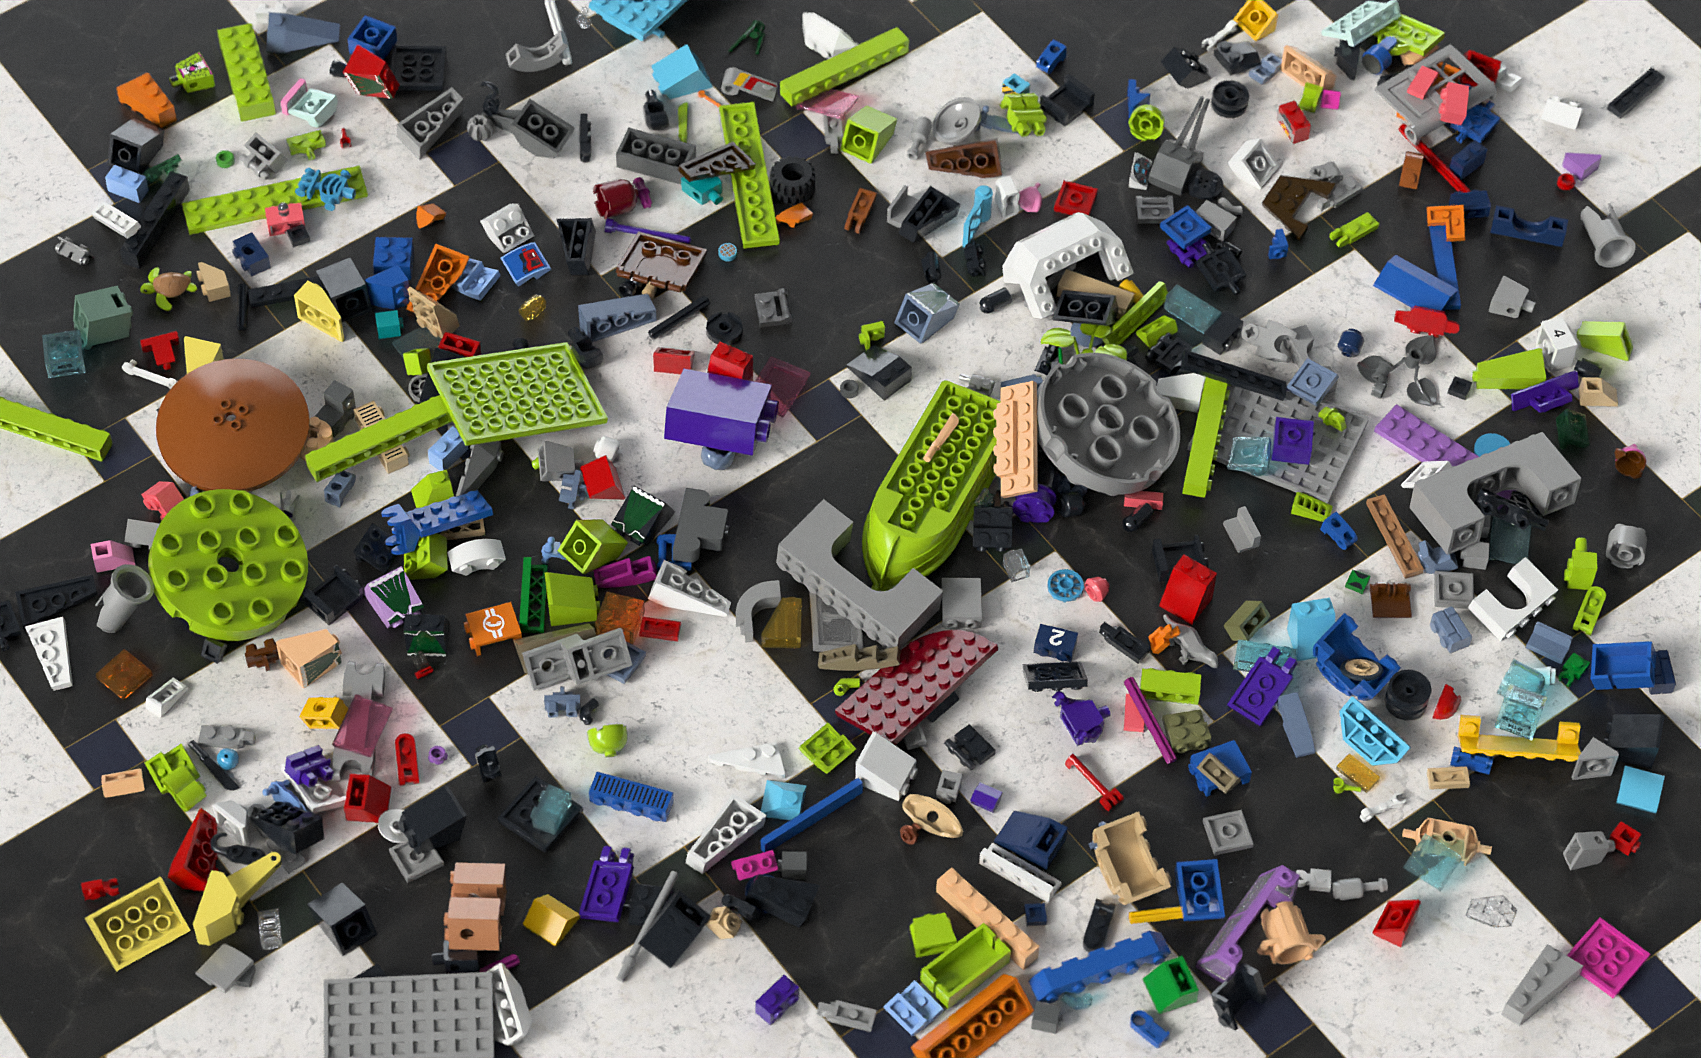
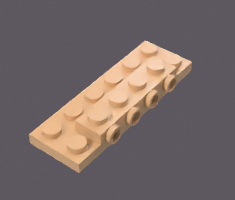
M1030 381L1002 387L1001 403H997V409L993 412L994 418L997 420V427L993 430L994 436L997 438V445L993 448L994 454L997 456V463L994 464L993 469L995 474L1001 478V497L1003 498L1038 492L1037 383Z

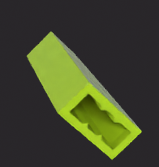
M1542 348L1477 363L1476 370L1472 372V380L1476 382V389H1525L1546 380Z

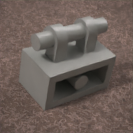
M256 132L244 145L251 153L249 156L245 154L240 156V160L244 162L243 164L247 168H251L258 177H262L265 180L270 177V174L266 172L268 167L277 173L288 160L280 151ZM257 158L262 161L260 165L255 163Z

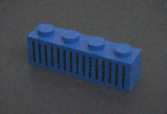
M598 771L589 790V800L596 805H605L617 811L623 810L635 816L648 817L657 822L667 821L674 803L673 792Z

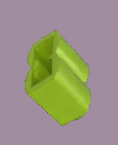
M181 764L160 781L182 810L186 812L207 795L204 785L194 780V773L191 768Z

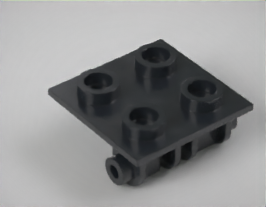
M372 523L353 553H355V560L357 562L366 561L385 574L397 556L392 554L391 550L400 544L386 545L385 540L391 535Z

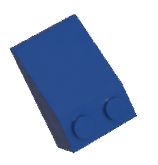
M1217 859L1177 862L1174 872L1183 920L1195 921L1225 918Z

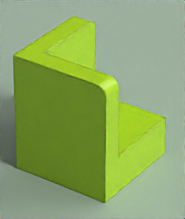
M1306 82L1303 96L1299 103L1300 109L1315 113L1321 100L1323 87Z
M429 348L413 349L403 353L407 375L427 373V364L431 360Z

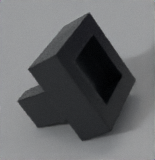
M207 637L204 640L201 656L218 664L227 652L228 645Z

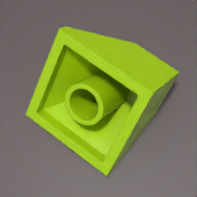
M447 470L427 474L411 489L416 508L425 507L434 502H441L454 497Z

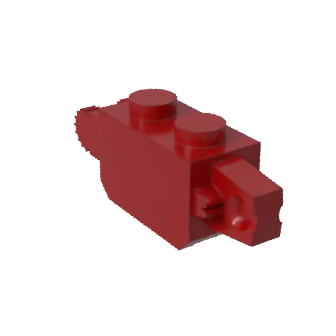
M1413 306L1410 311L1396 310L1394 322L1407 326V329H1410V332L1415 334H1421L1422 331L1439 338V335L1443 336L1444 332L1456 334L1460 330L1459 323L1447 320L1446 313L1440 310Z

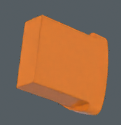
M435 204L418 206L416 216L418 228L427 227L433 221L444 219L446 212Z

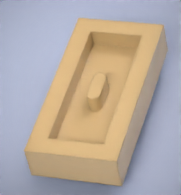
M1467 767L1427 768L1429 790L1469 788L1470 786Z

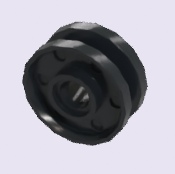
M1224 80L1219 82L1212 91L1211 108L1221 117L1237 118L1246 112L1249 91L1243 84L1237 81Z

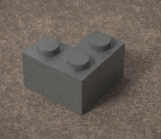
M336 380L325 390V405L314 416L330 425L334 438L339 432L344 430L347 422L355 417L353 409L356 408L353 389Z

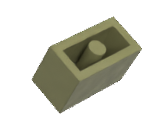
M1245 601L1223 626L1232 641H1249L1271 616L1262 601Z

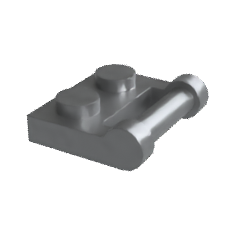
M1136 196L1138 223H1161L1174 214L1173 196L1159 198Z
M786 289L755 294L760 327L785 325L793 321L792 315L789 313ZM775 300H780L782 316H777Z

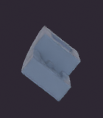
M1270 53L1262 58L1261 65L1250 70L1248 76L1263 85L1281 69L1282 59Z

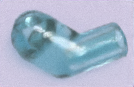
M1065 992L1061 997L1062 1002L1075 1010L1089 1008L1093 1000L1092 995L1089 993H1084L1082 997L1075 998Z

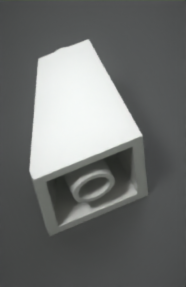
M873 732L856 762L855 779L859 778L863 782V787L899 801L902 795H906L910 779L914 780L917 774L916 759Z

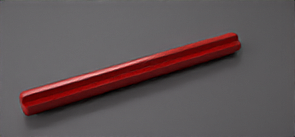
M1402 124L1398 131L1409 141L1405 135L1407 125ZM1421 139L1420 143L1416 146L1411 143L1421 154H1424L1427 161L1457 191L1463 193L1471 192Z

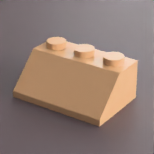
M1289 45L1284 47L1280 69L1282 72L1302 86H1305L1306 82L1322 86L1323 90L1334 88L1336 75L1331 70H1328L1296 47Z

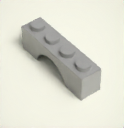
M1307 325L1290 329L1300 334L1299 340L1291 338L1283 340L1284 347L1289 350L1293 363H1296L1299 369L1307 358L1310 359L1307 353L1313 347L1314 337ZM1323 366L1332 371L1330 366ZM1338 380L1335 382V384L1332 386V388L1329 390L1327 394L1336 392Z

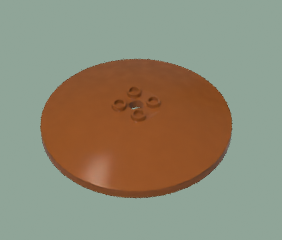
M250 359L214 361L189 372L167 393L159 408L156 420L158 446L168 467L184 482L204 491L231 489L250 492L273 483L287 473L298 461L305 449L310 431V416L307 403L296 383L281 370L269 364ZM229 415L236 416L233 421H228L226 418Z

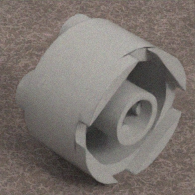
M1624 524L1615 525V528L1610 531L1608 536L1607 559L1609 557L1612 560L1611 563L1620 568H1633V565L1638 563L1641 565L1645 559L1647 546L1645 530L1633 526H1625Z

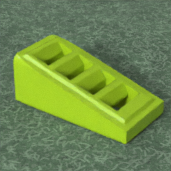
M1296 492L1291 514L1323 522L1331 515L1333 506L1304 493ZM1322 509L1326 510L1324 515L1321 514Z

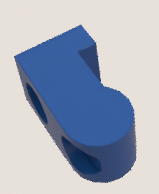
M1053 39L1039 57L1036 68L1050 74L1055 66L1067 57L1066 46Z
M1337 511L1326 518L1320 528L1324 534H1328L1335 540L1336 544L1343 550L1357 542L1356 533Z

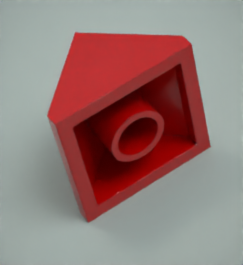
M658 347L653 353L654 372L681 375L683 369L692 370L695 351Z
M606 455L581 466V473L590 499H625L616 467Z
M1419 899L1388 901L1372 933L1401 948L1418 915L1421 901Z

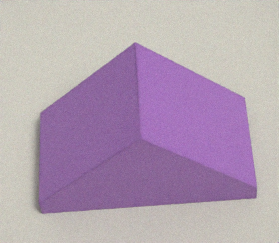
M1565 152L1562 167L1577 179L1583 181L1599 168L1601 154Z

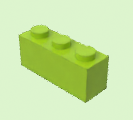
M1142 668L1140 690L1143 695H1146L1147 700L1198 705L1201 685L1200 674Z

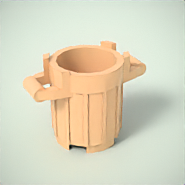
M1292 901L1276 903L1277 908L1268 911V908H1266L1261 914V924L1267 940L1262 941L1257 949V953L1260 955H1270L1272 964H1276V962L1279 964H1290L1303 959L1307 961L1313 958V950L1317 951L1321 947L1325 937L1321 934H1309L1300 908L1297 905L1294 906Z

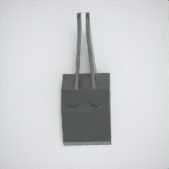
M1200 96L1177 140H1165L1157 153L1149 174L1148 183L1181 196L1188 185L1190 176L1195 173L1203 160L1204 152L1195 149L1210 99L1206 98L1204 101V97ZM1199 113L1188 146L1184 145L1183 142Z

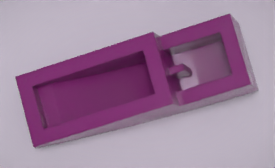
M651 556L633 562L628 558L595 569L594 576L597 588L624 587L655 580L657 569Z

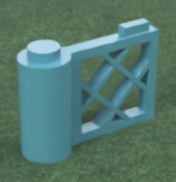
M982 185L975 189L974 206L964 223L962 247L971 243L981 222H986L991 218L993 191L988 186Z

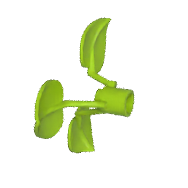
M1082 323L1080 331L1085 335L1091 336L1089 349H1083L1081 353L1079 352L1075 336H1071V332L1064 328H1052L1046 331L1041 338L1040 344H1050L1058 347H1070L1074 344L1076 354L1094 353L1092 350L1094 338L1103 339L1108 337L1111 328L1109 325ZM1106 344L1104 347L1099 346L1095 350V353L1108 354L1124 360L1127 357L1125 348L1116 344Z

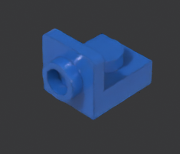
M1283 229L1275 230V237L1272 238L1273 245L1269 247V259L1287 257L1288 243Z

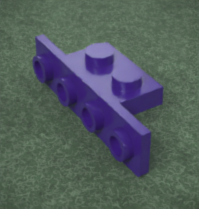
M1574 370L1512 393V410L1516 411L1531 405L1539 413L1573 401L1572 394L1568 391L1579 387L1578 372Z

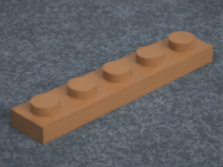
M1385 494L1367 499L1366 504L1404 578L1423 574L1424 569Z

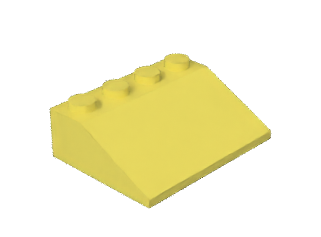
M161 877L85 918L116 971L190 931Z

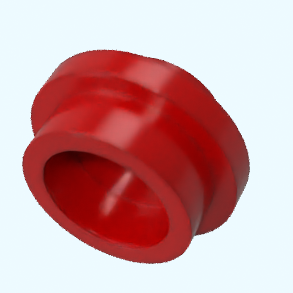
M1564 173L1558 178L1557 185L1563 190H1571L1575 186V179L1571 174Z

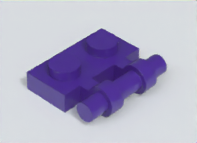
M1203 238L1187 247V253H1184L1182 247L1172 239L1167 242L1170 251L1180 258V262L1188 268L1194 266V262L1191 259L1195 258L1198 260L1207 254L1202 247L1206 243Z

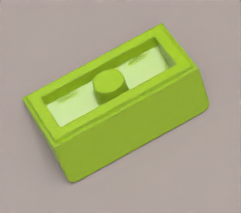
M1163 315L1137 330L1136 335L1148 347L1156 345L1158 343L1157 340L1166 333L1173 335L1178 332V328L1174 319Z

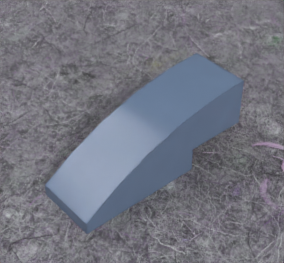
M1298 693L1279 696L1277 706L1283 719L1284 730L1296 758L1314 754L1315 748Z

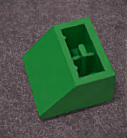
M1183 956L1163 962L1142 979L1159 1015L1197 1002L1199 989Z

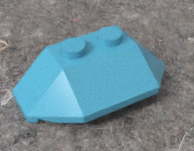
M1353 696L1339 711L1343 740L1372 766L1399 763L1411 749L1398 733Z

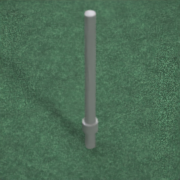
M671 871L628 956H625L622 962L623 966L616 978L617 980L624 982L630 969H633L637 962L635 959L642 947L638 943L662 909L679 876L677 872Z

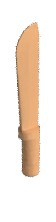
M954 413L951 414L939 435L923 457L924 461H931L936 451L940 450L943 443L958 425L959 419Z

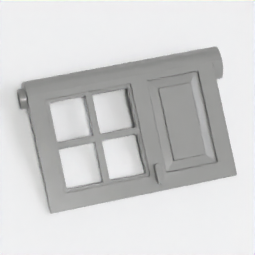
M1450 44L1377 86L1375 91L1411 124L1405 128V135L1416 146L1420 143L1421 137L1447 123L1440 121L1439 107L1443 99L1440 98V94L1435 90L1448 82L1455 83L1453 80L1464 73L1468 74L1478 84L1469 90L1467 110L1487 98L1494 100L1497 88L1492 81ZM1447 58H1450L1462 69L1450 77L1436 66ZM1422 65L1427 68H1433L1445 79L1430 87L1423 100L1407 93L1408 87Z

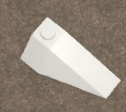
M666 560L663 561L652 586L649 600L669 608L727 616L731 605L729 600L713 589H706L701 585L702 581L689 577L686 574L687 571L682 567Z

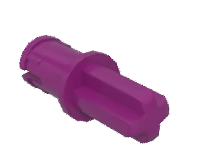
M637 177L633 180V185L638 190V198L643 208H651L653 202L649 195L650 190L646 187L644 179Z

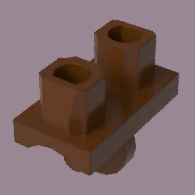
M273 638L265 640V647L257 649L256 644L246 645L245 658L248 668L255 666L257 668L265 667L266 672L270 671L269 665L275 664L276 660H279L277 645Z

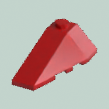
M203 808L199 809L172 862L167 877L182 889L204 891L211 870L218 871L215 862L218 859V854L210 846L212 837L217 834L216 818Z

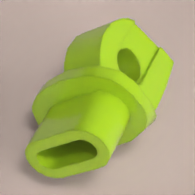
M1326 406L1318 413V417L1323 419L1325 425H1331L1339 431L1347 428L1345 418L1338 413L1336 408L1331 409Z

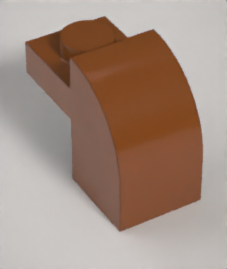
M1406 151L1399 186L1417 189L1424 154Z

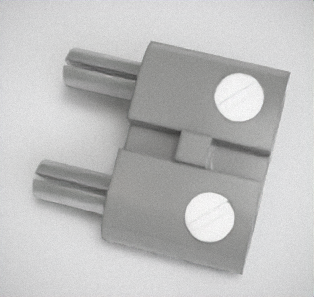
M964 374L959 375V380L969 383L968 389L986 396L991 395L995 384L994 380L973 374L972 377Z

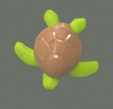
M159 268L151 270L148 275L150 283L143 284L140 289L144 294L157 292L156 303L158 307L166 311L172 310V305L167 301L166 297L178 296L185 290L190 292L197 291L196 285L190 283L191 271H186L184 274L167 272L159 275Z

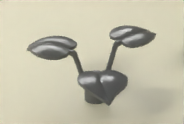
M1433 335L1415 338L1406 345L1405 353L1407 356L1396 363L1394 369L1402 363H1405L1408 368H1414L1415 382H1411L1407 386V395L1417 404L1433 406L1437 400L1434 384L1427 378L1418 380L1419 364H1430L1436 357ZM1376 355L1368 356L1357 363L1361 375L1372 383L1376 382L1371 376L1376 372L1379 360H1385Z

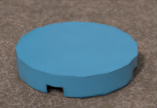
M1488 433L1477 439L1474 445V454L1480 457L1500 447L1508 446L1510 443L1501 435Z

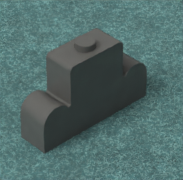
M686 488L673 546V560L697 561L700 557V548L721 551L724 537L729 535L730 525H727L728 510L710 507V495L704 490Z

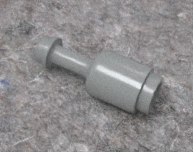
M919 117L911 131L910 138L913 144L907 150V157L912 160L917 159L919 156L918 149L920 144H924L928 140L932 125L931 120L927 117Z
M1350 878L1334 882L1332 889L1335 899L1347 900L1361 898L1364 891H1387L1388 884L1386 878H1379L1377 882L1362 883L1360 878Z

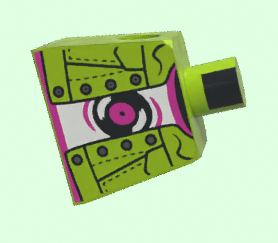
M200 52L177 63L175 66L177 75L169 78L173 88L183 85L188 93L215 86L213 74Z

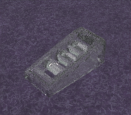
M278 909L257 912L262 950L283 947ZM275 916V918L263 920V917ZM275 922V924L263 925L264 923ZM276 928V930L264 932V930ZM277 934V936L265 938V936Z

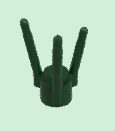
M754 20L746 32L728 51L731 52L744 38L750 35L752 38L759 37L756 55H758L763 38L766 35L763 32L765 30L764 23Z

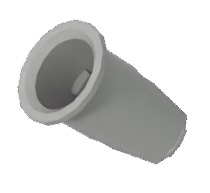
M1610 203L1608 204L1610 213L1605 220H1601L1600 216L1587 206L1582 210L1580 218L1596 249L1595 260L1603 267H1616L1627 262L1635 252V242L1631 237L1626 236L1613 206Z
M125 564L115 569L112 573L110 586L95 604L96 606L104 604L97 626L102 631L115 633L120 630L139 604L147 602L152 597L154 584L147 572L140 567Z

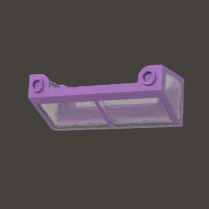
M1283 865L1261 874L1198 960L1196 968L1223 983L1238 968V963L1242 958L1243 951L1237 945L1266 903L1276 908V903L1284 901L1293 902L1300 875Z

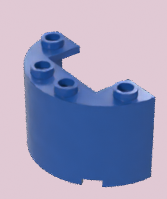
M1344 613L1314 644L1313 656L1317 657L1316 665L1320 672L1336 689L1349 697L1351 695L1358 696L1357 699L1361 701L1371 700L1401 667L1388 654L1379 660L1371 650H1368L1361 640L1352 634L1359 626L1352 617ZM1368 658L1378 662L1383 667V674L1378 679L1372 681H1365L1364 679L1362 681L1352 680L1341 673L1340 665L1347 659Z

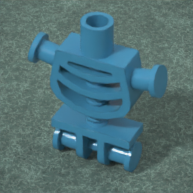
M306 168V174L302 175L301 181L298 183L299 188L295 190V193L300 197H304L307 192V198L311 199L315 189H319L321 201L326 203L324 207L329 211L335 210V204H340L343 197L353 200L356 195V189L348 187L347 179L351 177V174L347 170H342L340 176L328 174L319 182L321 179L320 170L315 172L312 168Z

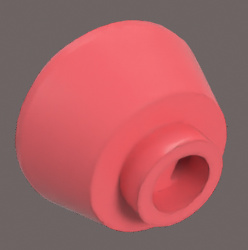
M1101 577L1088 578L1084 585L1087 594L1095 602L1103 601L1110 587L1107 580Z

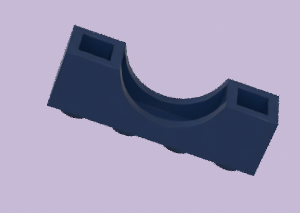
M1496 205L1490 233L1562 247L1568 220L1550 216L1541 222H1529L1520 218L1516 214L1515 209Z

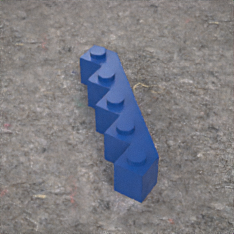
M1147 931L1142 933V937L1132 941L1131 938L1116 942L1115 947L1108 950L1102 947L1089 952L1086 958L1078 960L1075 957L1061 963V967L1053 970L1051 967L1044 968L1028 980L1038 1002L1051 1004L1056 1002L1064 992L1075 994L1083 992L1091 982L1107 984L1118 972L1131 975L1136 973L1144 963L1159 965L1166 960L1171 951L1162 933Z

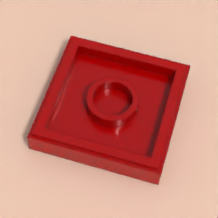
M1064 180L1054 205V211L1068 215L1084 213L1090 216L1098 189Z

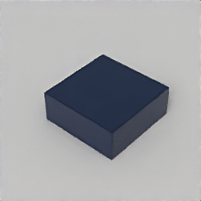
M1045 903L1025 904L1026 926L1047 925Z

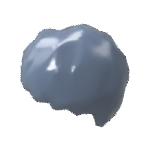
M703 446L701 459L704 465L721 471L731 466L736 452Z

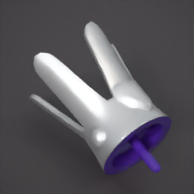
M290 490L287 491L284 499H282V493L280 492V510L289 518H292L300 495H297L292 505H290Z

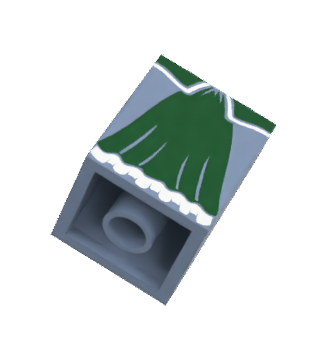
M932 283L905 295L894 323L921 344L954 319L960 303L935 283Z

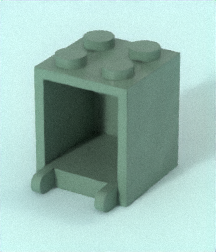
M118 286L75 295L74 328L76 331H79L86 350L91 349L92 345L129 337V331L132 328L131 316H133V310L130 305L128 306L125 294L120 291Z

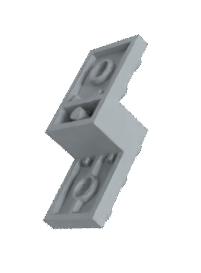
M621 628L584 641L578 634H574L522 653L533 690L568 678H572L579 685L632 666ZM612 649V655L610 657H604L603 654L605 650ZM545 661H550V668L543 670L542 664Z

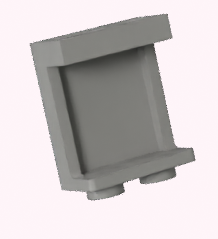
M942 578V627L950 629L980 628L982 622L981 578Z

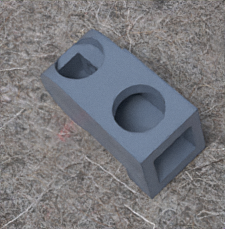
M347 471L337 473L324 489L325 502L340 508L344 502L343 499L355 484L356 475Z

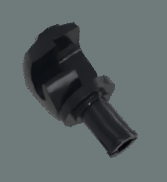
M648 90L645 93L647 102L643 105L646 126L652 131L669 127V119L666 111H664V104L661 100L657 99L656 91L651 90L652 95L650 96Z
M573 327L576 333L573 332L572 328L568 331V335L573 341L571 350L582 368L590 369L603 362L604 358L601 350L596 348V346H592L590 337L582 336L577 327Z

